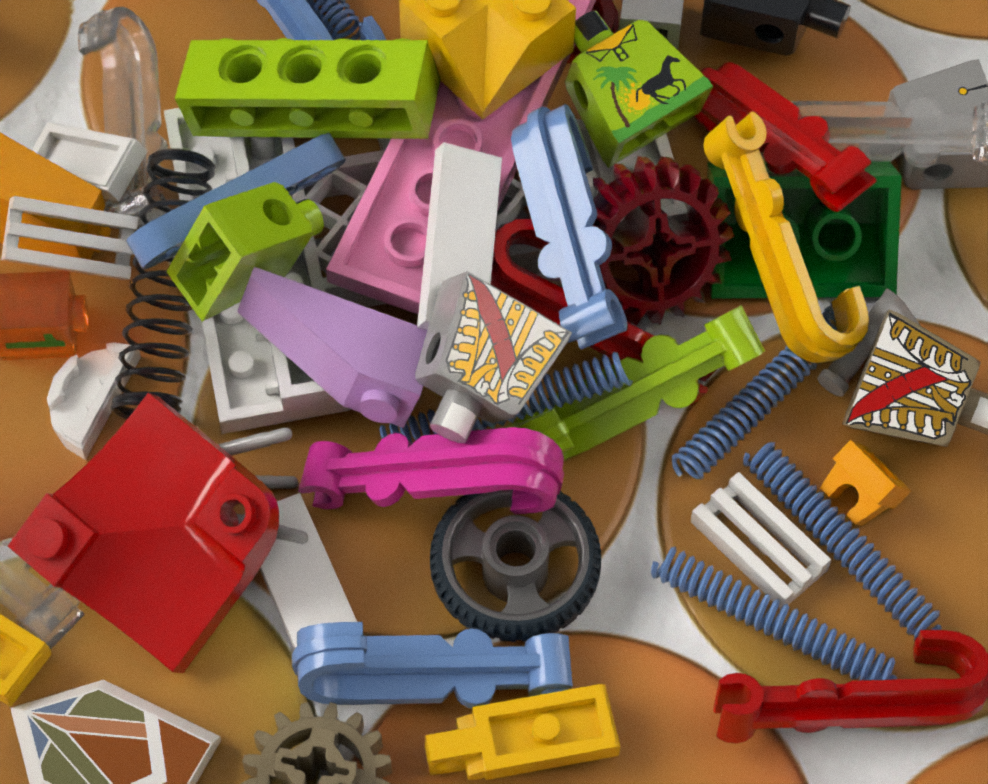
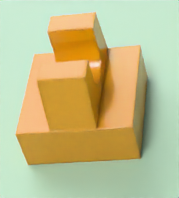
M850 440L833 457L836 464L820 487L828 497L836 499L845 489L854 486L859 494L858 503L846 516L855 525L859 526L865 525L888 508L894 510L912 492L868 446Z

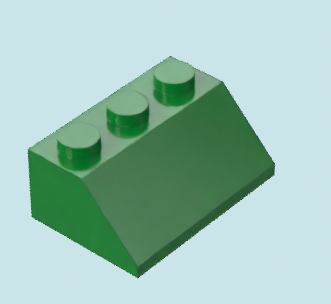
M871 161L872 164L865 168L864 171L875 177L877 182L839 212H834L823 204L812 189L810 179L803 173L795 169L790 173L775 174L767 168L764 162L769 178L774 179L782 189L784 197L782 214L791 224L817 298H837L845 289L860 286L863 297H881L887 288L897 295L902 175L890 161ZM707 162V179L716 185L719 192L717 198L723 200L731 212L723 221L732 227L735 237L721 244L730 252L732 261L715 265L714 270L720 275L722 284L710 283L711 299L768 298L749 247V234L743 231L736 221L734 209L736 198L727 173L711 162Z

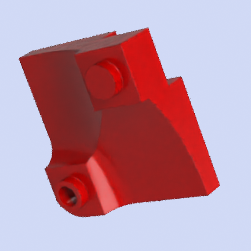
M147 393L120 429L79 472L55 493L45 494L8 547L51 585L63 589L101 615L153 655L170 671L184 673L248 587L267 558L277 538L279 508L272 491L253 473L159 396ZM239 503H242L245 508V517L241 524H239L237 514L233 509Z

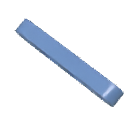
M322 134L152 220L131 234L126 242L142 269L151 268L177 254L205 205L272 182L283 185L291 196L337 170L345 163L346 159L331 134Z

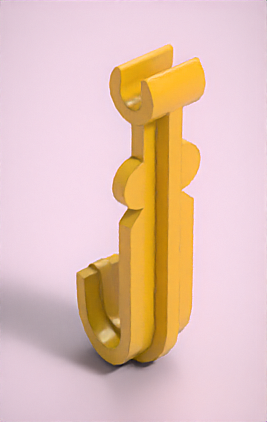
M753 111L737 125H735L733 117L729 115L705 136L704 152L712 164L725 170L736 198L734 206L736 221L739 227L749 234V247L781 335L788 348L801 359L812 363L836 361L852 352L868 332L869 315L860 286L852 287L851 289L847 288L831 302L837 331L832 329L821 313L814 287L791 224L782 214L784 206L782 189L774 179L769 178L759 151L767 135L765 124Z

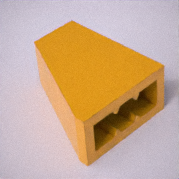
M0 132L1 244L4 242L9 200L13 196L107 212L102 190ZM26 213L22 214L21 223L103 237H110L112 229ZM19 237L18 248L89 260L94 252L99 253L102 251Z

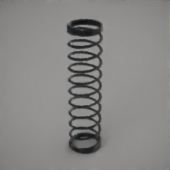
M179 148L161 149L149 155L147 172L153 181L146 185L143 191L144 196L150 203L140 211V218L145 225L149 223L146 213L152 208L156 207L168 213L174 209L166 207L167 205L181 206L189 202L176 199L155 201L149 194L153 186L159 184L177 193L201 196L213 189L207 183L215 175L216 166L213 162L200 153ZM163 160L186 161L200 165L208 171L200 173L178 172L158 165L157 162ZM167 182H174L180 184H198L200 186L205 187L206 189H184L181 187L171 185ZM134 257L133 265L140 274L130 281L129 288L138 298H135L126 305V312L135 322L127 325L122 331L123 337L132 346H128L119 353L118 359L128 370L115 378V384L123 394L112 398L113 404L111 409L116 415L128 419L135 409L124 405H139L147 393L159 396L178 413H181L179 405L183 401L176 395L148 391L132 392L121 384L123 377L132 374L169 383H178L186 379V376L177 370L162 367L136 368L126 362L125 354L134 350L170 359L186 358L189 355L187 349L174 344L137 343L128 336L131 328L143 326L150 330L172 335H186L193 330L190 325L182 321L163 318L140 319L133 314L132 307L140 302H146L155 307L172 311L193 310L185 297L168 294L144 296L135 288L136 282L144 278L167 286H177L171 280L157 277L169 276L166 272L167 270L147 272L140 267L138 260ZM171 257L165 261L172 262L174 257ZM156 300L181 302L188 306L166 304ZM154 324L171 325L181 327L184 329H172L161 327ZM155 349L173 350V351H177V352H180V353H171V352L159 351V350H155ZM153 373L167 374V375H172V376H176V377L156 375V374H153Z

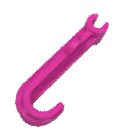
M515 427L471 431L466 443H457L439 434L423 435L412 444L403 434L393 433L381 439L375 451L352 453L347 447L338 443L319 441L313 443L309 448L298 492H315L313 507L336 509L343 505L344 497L347 493L366 492L367 496L376 505L387 507L399 501L405 490L414 499L513 490L510 511L515 515L547 511L555 505L564 478V471L562 469L564 456L561 448L546 435L527 428Z

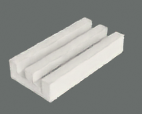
M13 196L9 200L1 260L128 280L131 277L132 267L129 264L133 252L126 240L134 233V230H137L139 217ZM26 213L119 229L118 239L21 223L22 214ZM19 237L116 252L115 264L18 248Z
M739 472L729 479L727 487L724 489L719 488L711 494L708 503L705 505L701 503L692 510L690 522L765 595L769 594L772 601L779 599L780 609L784 604L789 605L829 569L831 559ZM735 500H737L741 505H743L784 546H786L805 566H807V568L805 569L764 528H762L743 508H741L735 502ZM722 512L749 538V541L763 555L768 556L792 581L787 585L716 516Z

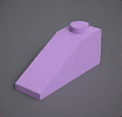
M254 267L237 312L343 407L360 412L372 421L391 423L404 428L423 389V385L419 384L415 378V372L427 330L417 328V325Z

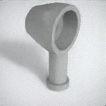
M887 288L868 313V332L863 340L858 343L852 352L833 361L828 369H823L819 374L817 380L827 391L842 397L849 389L848 383L867 359L887 310L890 309L898 312L920 325L898 295Z

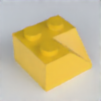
M399 0L400 37L410 40H428L441 79L440 81L482 120L573 52L576 7L568 0Z

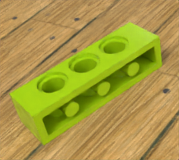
M230 38L191 40L175 100L192 136L316 138L322 134L330 133L332 138L428 139L441 79L428 40L404 38L395 40H351L345 38L336 40H292L287 38L277 40H234Z

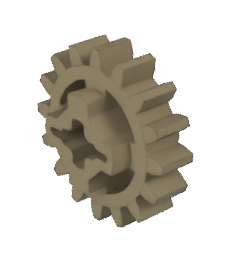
M308 702L301 703L300 719L291 722L283 713L278 712L274 715L278 732L272 736L267 732L257 730L254 734L255 744L261 755H244L242 760L245 773L254 778H250L241 784H307L306 780H313L317 770L328 772V775L321 776L318 784H391L382 779L392 773L390 755L378 754L383 748L380 732L377 730L362 736L364 729L363 715L356 712L346 722H342L339 720L337 704L331 702L325 709L323 717H314ZM340 744L355 754L363 769L357 768V762L344 760L339 752Z

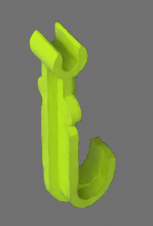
M741 305L704 324L707 331L680 345L669 335L660 334L651 337L642 348L641 357L643 361L631 357H626L620 361L627 378L633 381L630 387L623 383L620 390L613 387L611 392L604 390L601 396L594 393L590 399L584 395L581 402L574 399L571 405L565 402L562 408L555 405L550 410L545 408L543 413L536 411L533 417L527 414L523 420L516 417L513 423L509 422L505 428H527L546 435L561 448L564 461L657 415L662 399L673 408L689 406L696 400L699 394L697 379L723 366L726 367L727 371H730L763 354L765 349ZM613 364L611 367L617 379L615 365ZM603 369L602 373L607 381L606 371ZM594 374L592 376L597 384L596 374ZM584 379L583 381L588 389L587 379ZM576 383V384H574V386H575V388H576V390H577V392H578V386H577V383Z

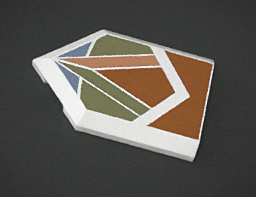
M105 680L10 708L30 784H196L221 742V736Z

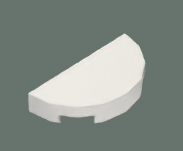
M117 342L107 343L106 349L91 351L80 358L74 355L66 361L53 377L47 396L53 430L66 449L84 460L89 455L112 412V398L122 393L115 384V378L128 369L123 366L118 357L121 351L132 345ZM139 350L125 354L126 362L136 367L141 358ZM131 375L122 378L121 384L124 387Z

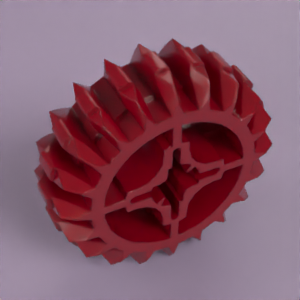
M638 156L633 173H631L625 165L614 163L613 174L615 180L608 184L600 177L593 178V186L598 191V194L593 198L597 218L592 226L598 227L608 234L612 242L610 256L604 263L599 265L605 288L611 290L618 298L627 322L633 323L636 326L644 315L651 323L661 325L666 309H669L675 316L684 317V302L692 298L697 303H705L704 292L700 289L706 282L722 284L720 275L714 270L715 265L732 261L730 252L721 245L735 237L732 227L723 221L731 213L728 205L720 198H717L719 192L716 185L707 178L702 179L700 177L701 173L690 164H683L679 167L678 163L672 158L662 156L658 163L654 165L648 157ZM661 199H674L683 202L687 209L689 220L678 222L674 217L668 218L667 213L661 209ZM620 260L624 265L632 264V267L638 272V281H625L613 277L609 262Z

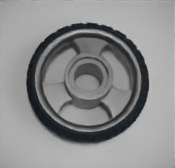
M513 490L463 495L442 516V520L439 521L435 529L430 549L432 581L436 593L447 611L468 629L481 630L491 639L499 638L500 641L516 642V640L525 642L536 635L556 633L560 628H565L576 620L577 616L581 615L590 603L596 591L601 571L599 538L590 518L586 516V512L579 504L571 501V497L560 491L554 507L543 511L538 523L525 516H506L494 522L485 533L475 526L473 520L489 511L511 507ZM562 546H574L578 553V570L575 579L568 591L558 601L550 605L539 596L548 577L549 553ZM517 552L528 556L531 561L523 566L514 567L503 563L500 558L508 553ZM464 561L482 564L485 586L496 598L507 602L505 608L501 612L493 611L469 597L459 584L453 565Z

